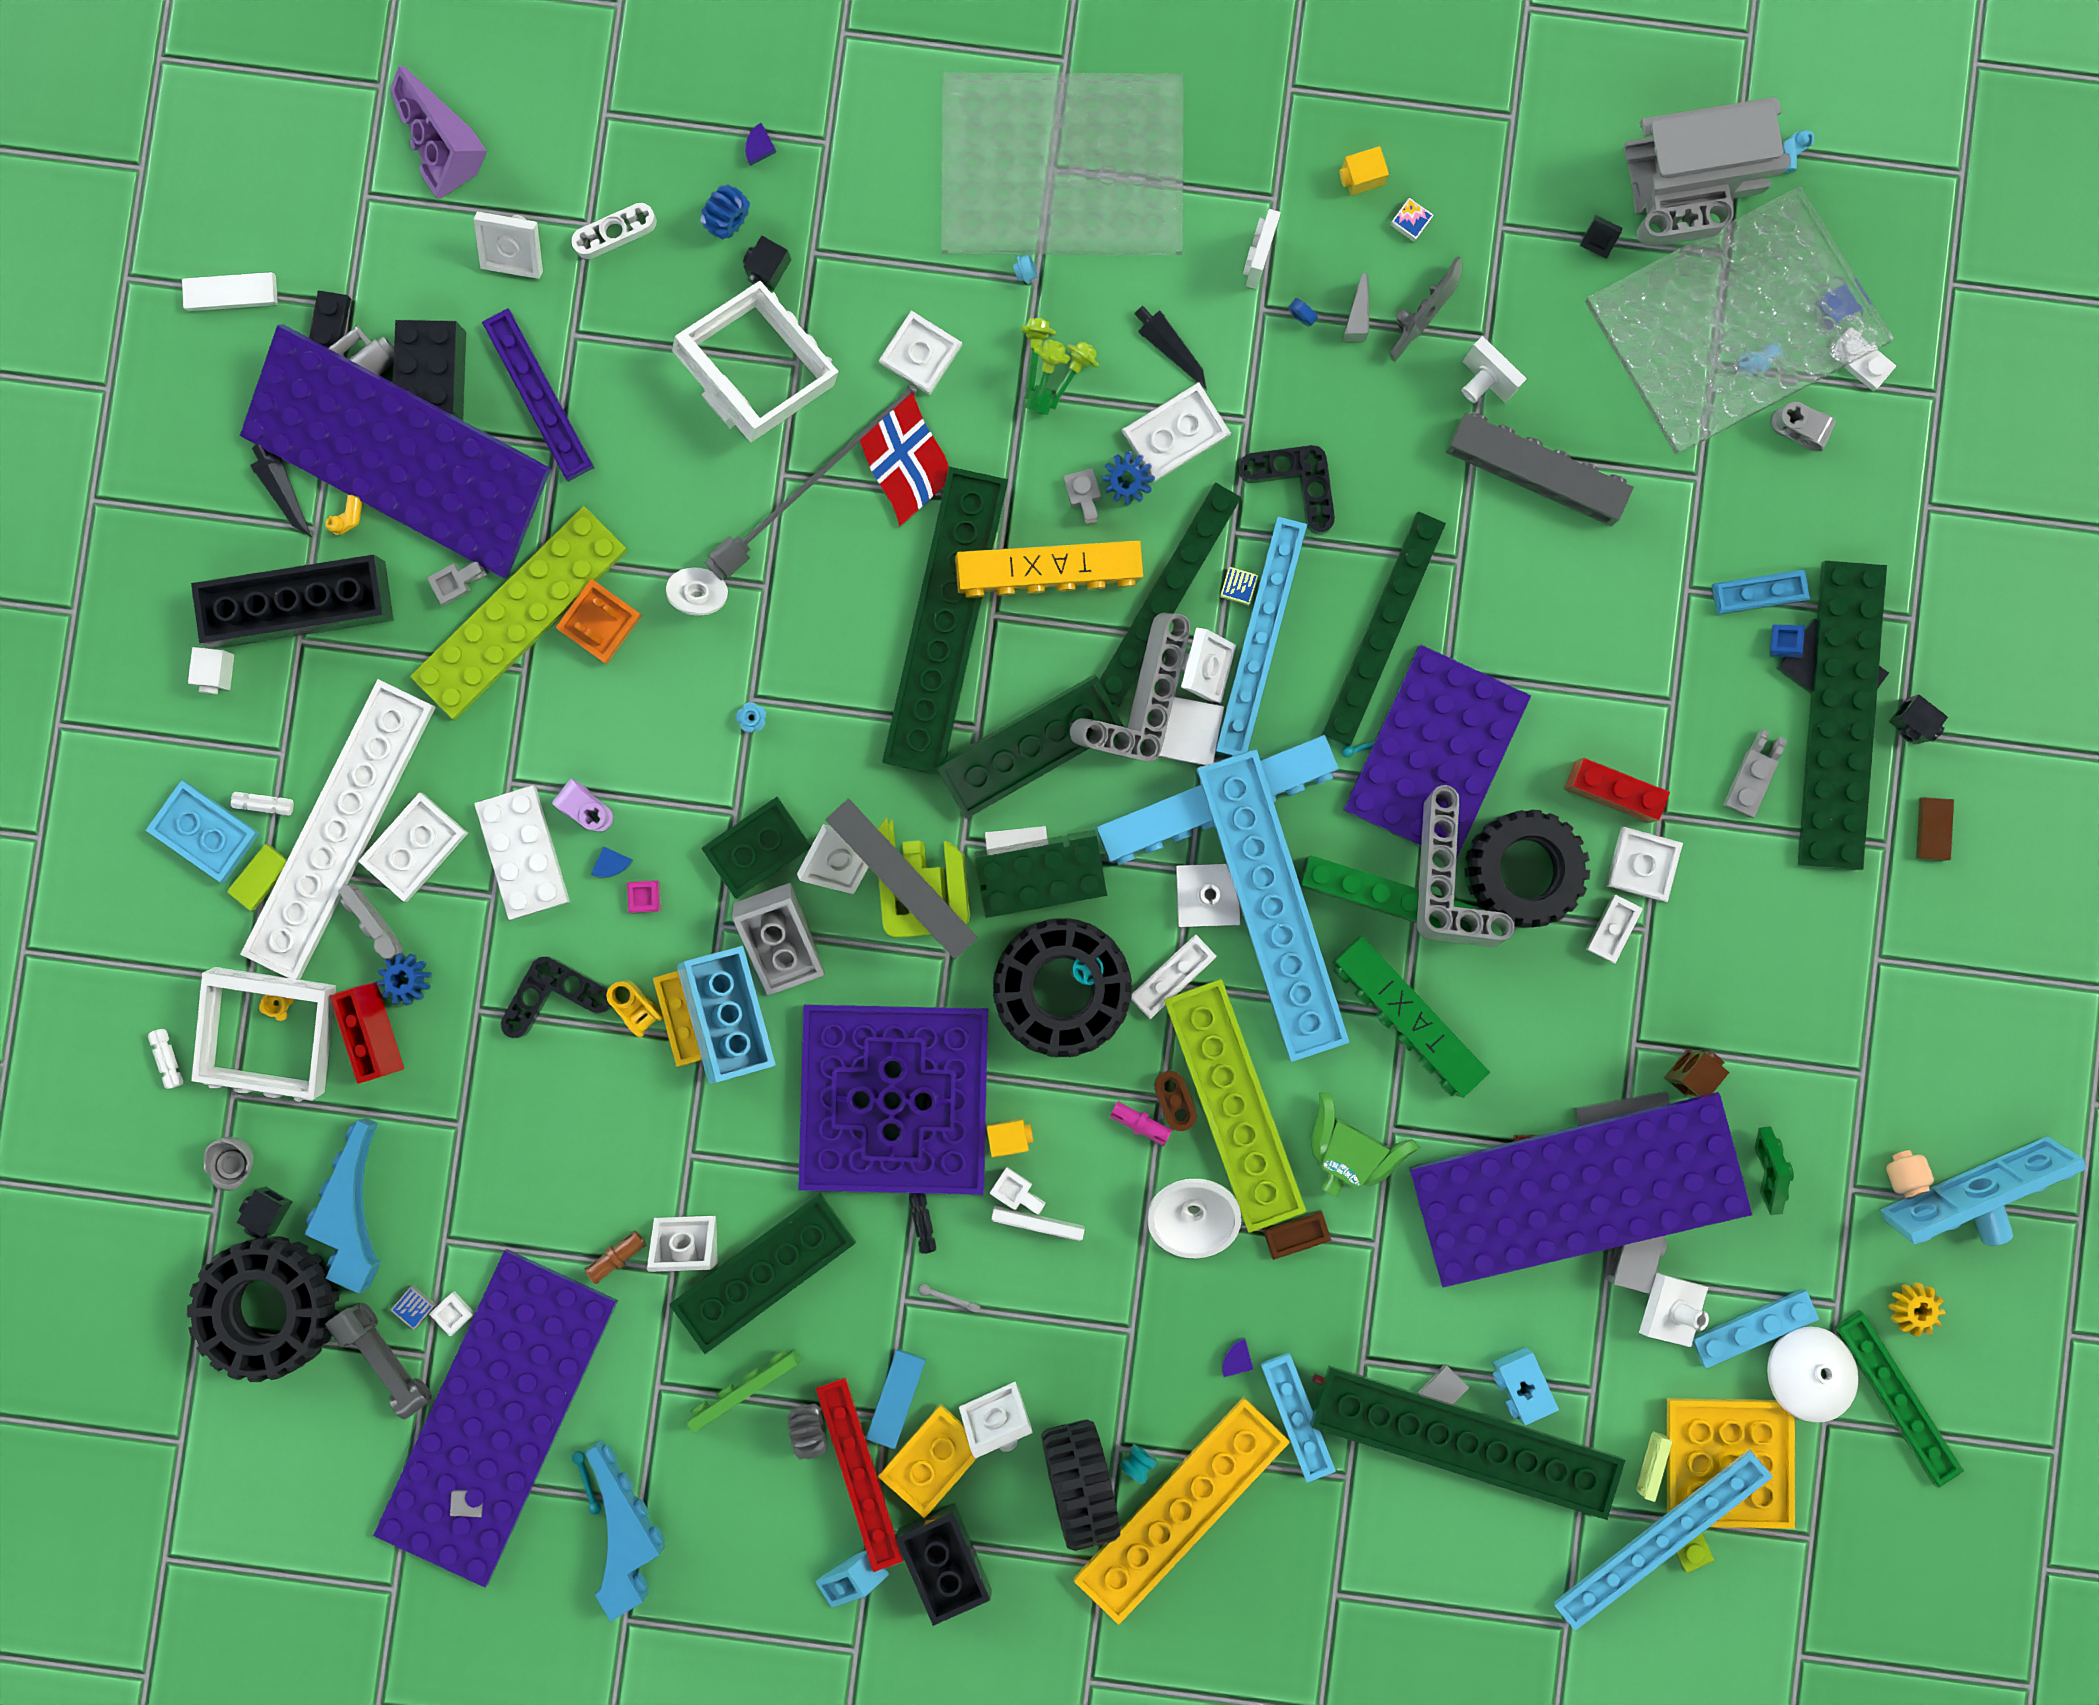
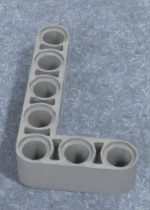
M1160 613L1154 618L1127 728L1080 718L1070 728V736L1075 744L1147 762L1156 760L1159 757L1190 634L1191 625L1186 616L1175 613ZM1172 621L1174 626L1170 633L1169 624ZM1165 651V652H1166V660H1165V662L1163 663V662H1162V654H1163V652ZM1158 681L1159 689L1155 693L1154 686L1155 683ZM1151 711V712H1152V719H1151V721L1148 723V721H1147V715H1148V713ZM1091 727L1092 735L1087 740L1086 732L1087 729ZM1118 734L1119 740L1117 745L1114 747L1113 739L1114 736ZM1144 740V742H1145V748H1144L1143 752L1141 753V752H1140V745H1141V742Z
M1439 786L1424 803L1417 929L1420 935L1429 940L1497 947L1514 933L1515 927L1511 917L1500 912L1454 907L1459 795L1450 786ZM1436 798L1443 799L1447 804V808L1440 807L1436 803ZM1434 827L1441 828L1445 833V838L1437 836L1434 832ZM1432 857L1440 858L1444 868L1437 867L1433 863ZM1431 886L1440 889L1442 898H1437L1432 894ZM1429 916L1436 917L1441 925L1439 929L1434 928L1430 924ZM1460 920L1469 923L1471 932H1466L1461 928ZM1491 924L1500 927L1501 936H1497L1492 932Z

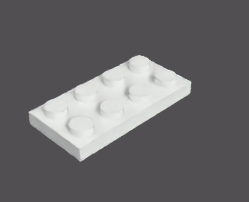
M532 785L474 803L508 919L514 920L570 903L536 786Z

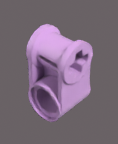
M570 778L552 802L560 811L576 820L586 829L602 832L610 828L613 823L614 816L610 808L593 796L586 787ZM594 811L598 812L597 816L600 818L598 823L594 822L595 818L592 816Z

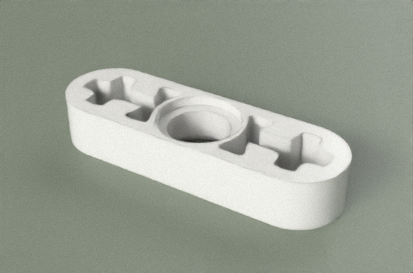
M636 203L578 229L572 236V246L580 257L584 259L595 258L652 232L656 227V216L649 205ZM639 213L647 216L645 218L646 223L643 225L637 221ZM624 219H628L633 230L629 231ZM612 224L622 226V233L617 238H609L606 235L607 228ZM597 231H600V234L605 241L602 244L598 239V235L596 234ZM586 237L591 241V248L589 249L582 246V239Z

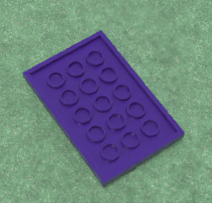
M1420 644L1343 811L1421 847L1425 800L1437 787L1443 785L1450 786L1459 795L1457 859L1531 695ZM1436 798V803L1440 807L1447 808V804L1443 799ZM1434 827L1436 835L1445 838L1444 831L1441 828Z

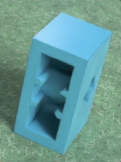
M1527 1347L1493 1362L1496 1372L1492 1373L1500 1391L1505 1389L1509 1400L1505 1403L1513 1419L1518 1418L1526 1426L1559 1410L1533 1352ZM1524 1381L1526 1383V1392L1521 1393L1519 1391L1521 1389L1520 1383Z

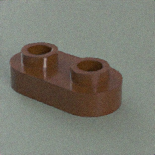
M1174 1071L1160 1073L1155 1079L1154 1090L1167 1123L1177 1131L1190 1129L1196 1121L1197 1114L1184 1079ZM1168 1080H1172L1175 1083V1088L1171 1092L1164 1090V1083ZM1178 1109H1183L1186 1112V1117L1183 1120L1175 1118V1112Z

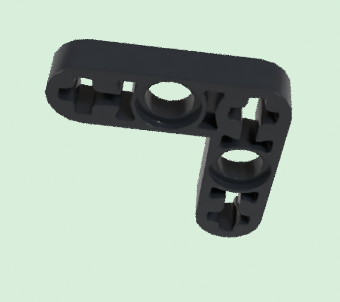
M1309 445L1246 454L1241 459L1238 473L1242 480L1247 483L1300 477L1307 528L1317 535L1325 534L1332 528L1335 515L1327 457L1322 448ZM1309 453H1313L1314 458L1320 459L1315 466L1316 474L1322 472L1323 476L1314 475L1306 478V475H1310L1312 472L1311 464L1304 461L1308 458ZM1277 457H1286L1290 461L1291 467L1288 471L1280 472L1276 470L1274 460ZM1265 458H1269L1268 469L1270 474H1265L1266 468L1257 469L1255 475H1251L1249 470L1244 469L1248 466L1249 461H1253L1255 466H1262L1265 464ZM1318 482L1322 484L1325 489L1322 497L1314 498L1309 494L1308 486L1311 483ZM1326 502L1327 506L1322 505L1321 515L1324 518H1328V521L1324 523L1323 527H1319L1318 522L1312 521L1317 516V506L1310 508V504L1319 505Z
M539 957L531 964L502 1017L501 1030L510 1038H520L527 1035L551 991L591 1012H606L612 1007L607 1001L608 987L555 958ZM549 962L551 964L549 969L556 974H561V969L565 970L559 977L557 986L553 984L557 980L555 977L550 975L541 977L540 965H547ZM570 976L577 977L581 984L578 992L574 994L569 993L565 989V980ZM588 983L592 985L588 991L593 994L604 992L605 1005L600 1004L596 1007V1000L590 996H584V1001L580 999L586 992ZM529 988L535 989L539 994V1000L534 1006H528L523 1000L524 992ZM517 1005L522 1010L532 1012L530 1016L523 1014L520 1020L523 1029L513 1032V1025L509 1023L510 1019H517L522 1012L516 1010Z

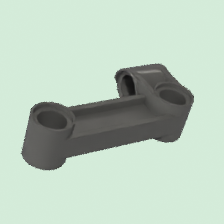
M360 1303L352 1308L348 1307L329 1320L325 1326L340 1347L349 1346L353 1343L357 1345L392 1394L389 1397V1403L394 1412L402 1419L409 1418L432 1400L430 1390L419 1378L412 1379L387 1345L375 1328L378 1325V1319L372 1309L365 1303Z

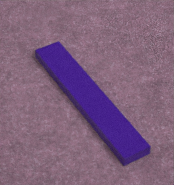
M507 308L482 322L565 479L569 482L594 469L592 461L511 310Z

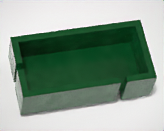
M1095 830L1069 834L1070 846L1064 847L1062 836L974 852L985 917H995L1107 896Z

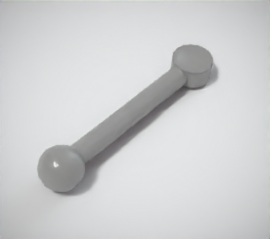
M927 1284L920 1285L918 1289L922 1296L931 1295L966 1307L974 1312H979L981 1307L976 1303L967 1302L930 1289Z

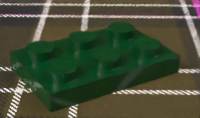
M775 797L701 849L734 898L738 899L810 850L811 844L780 798Z

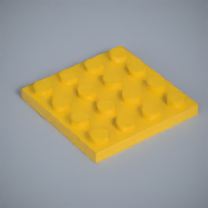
M1667 1398V1437L1672 1440L1667 1459V1513L1750 1449L1771 1473L1773 1478L1710 1527L1795 1529V1417L1784 1410L1777 1400Z

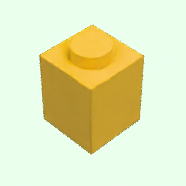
M1380 146L1346 156L1341 167L1342 169L1339 170L1343 187H1348L1350 196L1384 186L1389 177L1388 168Z
M1024 1118L987 1124L992 1157L1029 1151L1028 1143H1034L1031 1124L1025 1125Z

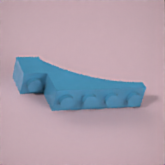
M368 1118L357 1120L347 1130L345 1139L348 1141L344 1150L340 1151L333 1161L332 1168H334V1172L320 1189L319 1196L322 1198L317 1208L314 1207L307 1217L306 1224L309 1226L305 1235L338 1249V1252L334 1251L328 1260L326 1268L329 1271L325 1279L358 1294L370 1288L382 1262L374 1254L366 1227L363 1208L365 1163L371 1140L378 1125L377 1122Z
M603 1440L592 1445L585 1454L595 1472L602 1492L607 1517V1561L602 1585L595 1593V1596L611 1622L645 1600L649 1593L647 1591L648 1583L643 1574L637 1573L636 1569L659 1556L665 1547L663 1544L665 1540L661 1530L657 1526L653 1527L648 1519L649 1512L645 1503L641 1499L637 1500L631 1490L633 1484L627 1473L621 1472L617 1466V1456L611 1446H606Z

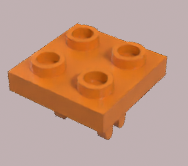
M590 579L558 623L556 629L602 662L608 664L643 615L593 579Z

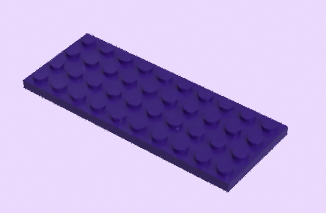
M284 324L277 325L240 436L256 445L260 444L263 449L348 495L359 496L361 502L473 562L477 561L480 566L502 578L508 577L552 469Z
M1719 1092L1409 1167L1442 1288L1752 1215Z
M508 1249L505 1250L373 1536L486 1588L618 1300ZM454 1490H469L465 1495V1501L468 1506L473 1508L479 1507L483 1503L482 1517L450 1516L451 1493Z

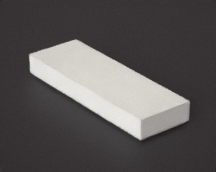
M272 272L182 279L183 308L186 311L278 305L276 275Z
M1195 934L1132 993L1131 1000L1151 1019L1165 1006L1164 999L1177 995L1217 956Z
M994 1206L991 1219L993 1222L1077 1241L1083 1240L1085 1231L1083 1225L1000 1206Z

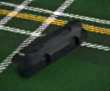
M914 1193L909 1196L911 1209L913 1208L914 1210L912 1217L916 1236L920 1238L918 1241L921 1254L932 1253L936 1251L935 1238H932L933 1228L929 1209H926L925 1193Z

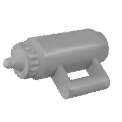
M356 326L329 347V349L341 355L359 340L363 339L366 346L349 360L379 376L394 365V347L384 336L380 340L374 339L371 342L359 326Z

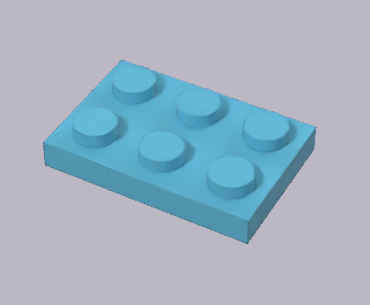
M183 780L180 781L146 829L148 833L220 883L227 881L260 834V832Z

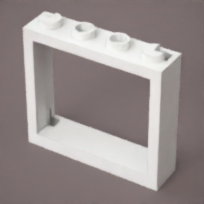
M761 281L755 283L677 334L674 338L672 352L750 443L832 388L839 373L833 366L832 359L821 352L815 339L802 330L793 313L786 311L779 303L774 292L771 293ZM755 307L817 378V380L761 418L698 346V344Z
M218 967L202 972L192 1081L209 1085V1088L233 1087V1091L238 1093L260 1091L264 1092L263 1095L266 1097L278 1098L286 1095L293 1096L294 1100L298 1102L302 1100L313 1101L325 1093L334 1011L329 996L336 993V985ZM222 988L318 1002L309 1081L214 1067Z

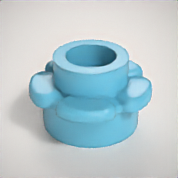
M1029 254L1024 257L1018 255V262L1013 264L1015 274L1019 281L1024 280L1027 284H1030L1031 280L1038 278L1035 264Z
M749 702L744 704L742 709L738 710L736 720L741 724L740 728L745 732L759 731L765 725L766 711L762 706H756L755 703ZM750 715H754L753 720H749Z

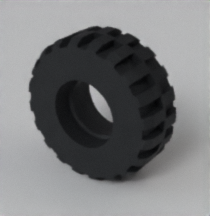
M1054 918L1027 927L1009 942L1002 952L994 972L993 998L998 1016L1014 1039L1028 1049L1050 1057H1076L1099 1048V1046L1111 1039L1120 1025L1123 1024L1132 998V978L1123 952L1108 934L1090 923L1077 919ZM1097 957H1098V958L1100 959V961L1102 962V965H1103V974H1102V972H1101V970H1100L1098 964L1095 962V959H1096ZM1058 958H1067L1074 961L1076 959L1081 960L1090 969L1095 981L1094 984H1091V995L1085 1007L1078 1013L1066 1017L1054 1016L1044 1011L1037 1003L1033 992L1034 979L1039 969L1047 962Z
M281 1236L254 1238L235 1244L216 1254L212 1258V1263L204 1265L198 1273L200 1281L192 1284L189 1296L193 1297L192 1304L187 1305V1317H191L192 1324L191 1327H188L191 1338H196L199 1344L196 1349L202 1357L207 1356L211 1360L210 1366L218 1372L224 1369L228 1371V1377L236 1380L247 1377L249 1382L279 1379L303 1367L307 1362L317 1357L322 1351V1346L328 1343L332 1337L325 1324L339 1314V1311L335 1309V1302L339 1301L338 1289L333 1290L331 1281L325 1279L329 1270L326 1271L321 1265L324 1260L317 1253L312 1255L308 1253L307 1245L299 1241L290 1243L288 1238ZM254 1280H262L272 1284L280 1291L285 1300L287 1308L286 1322L282 1331L275 1336L270 1337L257 1333L247 1324L243 1317L241 1309L242 1296L247 1285Z

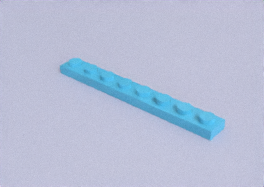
M1277 517L1217 742L1216 753L1233 757L1248 751L1307 524L1282 517Z
M1749 1449L1555 1600L1554 1606L1576 1631L1773 1478V1476Z

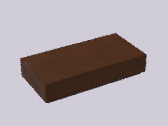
M1919 798L1916 859L1951 860L1954 799Z
M1321 1210L1263 1229L1273 1260L1332 1241Z

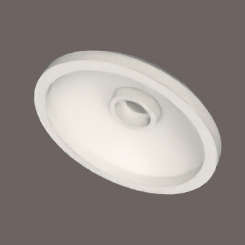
M1185 1179L1164 1187L1153 1198L1148 1210V1227L1153 1239L1164 1250L1180 1257L1204 1258L1223 1251L1235 1240L1241 1227V1211L1235 1197L1223 1186L1205 1179Z
M1801 1327L1780 1337L1771 1350L1767 1367L1769 1385L1778 1403L1789 1414L1808 1422H1827L1839 1417L1850 1407L1858 1388V1370L1850 1349L1838 1336L1819 1327ZM1822 1369L1826 1371L1825 1379L1821 1377Z

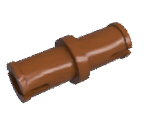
M634 1230L616 1246H609L603 1256L590 1266L584 1268L586 1274L593 1283L598 1284L600 1280L617 1267L619 1269L624 1267L626 1260L647 1246L646 1242Z

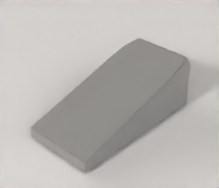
M1362 273L1342 342H1364L1369 334L1367 273Z

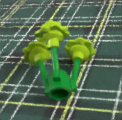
M1030 318L1027 325L1020 328V331L1025 332L1026 336L1031 339L1030 349H1032L1028 388L1024 397L1027 399L1025 408L1048 415L1050 408L1056 409L1060 397L1076 373L1079 374L1083 366H1099V363L1095 361L1097 351L1093 346L1083 341H1079L1076 346L1067 345L1073 361L1069 365L1070 370L1052 397L1053 391L1046 388L1049 375L1053 373L1055 365L1067 364L1071 357L1065 354L1064 344L1058 341L1048 340L1042 345L1044 340L1056 335V331L1050 328L1049 321L1043 318ZM1038 355H1040V358L1044 361L1041 369L1043 375L1040 385L1035 386Z

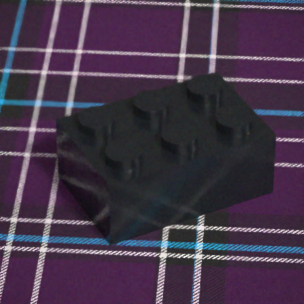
M395 320L393 383L463 420L466 331L457 321Z
M955 1503L928 1514L925 1518H919L898 1528L895 1539L933 1626L991 1601L992 1588Z

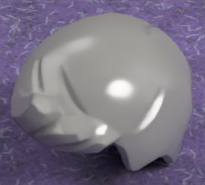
M237 1137L219 1138L211 1142L204 1151V1171L210 1175L211 1182L219 1189L234 1191L251 1173L254 1154L250 1145L243 1139Z

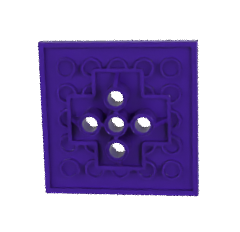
M804 1004L798 1190L984 1195L989 1008ZM894 1060L900 1063L902 1067L900 1076L890 1077L886 1073L885 1067L888 1061ZM857 1091H864L869 1095L870 1102L867 1107L861 1108L855 1104L854 1095ZM888 1092L899 1094L901 1098L899 1107L890 1108L886 1105L884 1099ZM925 1092L931 1096V1107L921 1109L917 1106L915 1098L918 1093ZM887 1123H895L900 1128V1136L897 1139H889L885 1136L884 1126Z

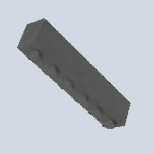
M1465 413L1460 419L1445 453L1607 525L1612 526L1620 520L1634 488L1626 484L1627 480L1614 474L1608 476L1601 473L1594 464L1582 462L1581 464L1571 459L1570 454L1561 450L1552 451L1543 447L1541 441L1535 438H1522L1516 435L1515 431L1508 426H1495L1487 422L1488 419L1481 414Z

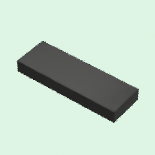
M1663 1091L1577 1107L1574 1110L1577 1125L1580 1126L1670 1103L1668 1093Z

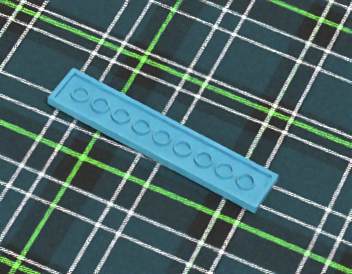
M1257 749L1196 768L1289 1060L1293 1062L1350 1043Z

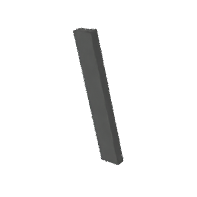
M849 798L825 819L954 959L978 939V936Z

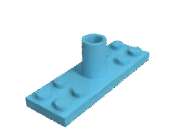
M2047 1136L1929 1188V1192L1905 1198L1880 1209V1212L1885 1222L1914 1245L1926 1242L1944 1231L1956 1229L1961 1224L1972 1219L1975 1221L1982 1243L1990 1246L2001 1245L2013 1238V1231L2004 1205L2031 1193L2043 1191L2047 1186L2058 1181L2070 1179L2087 1168L2084 1158Z

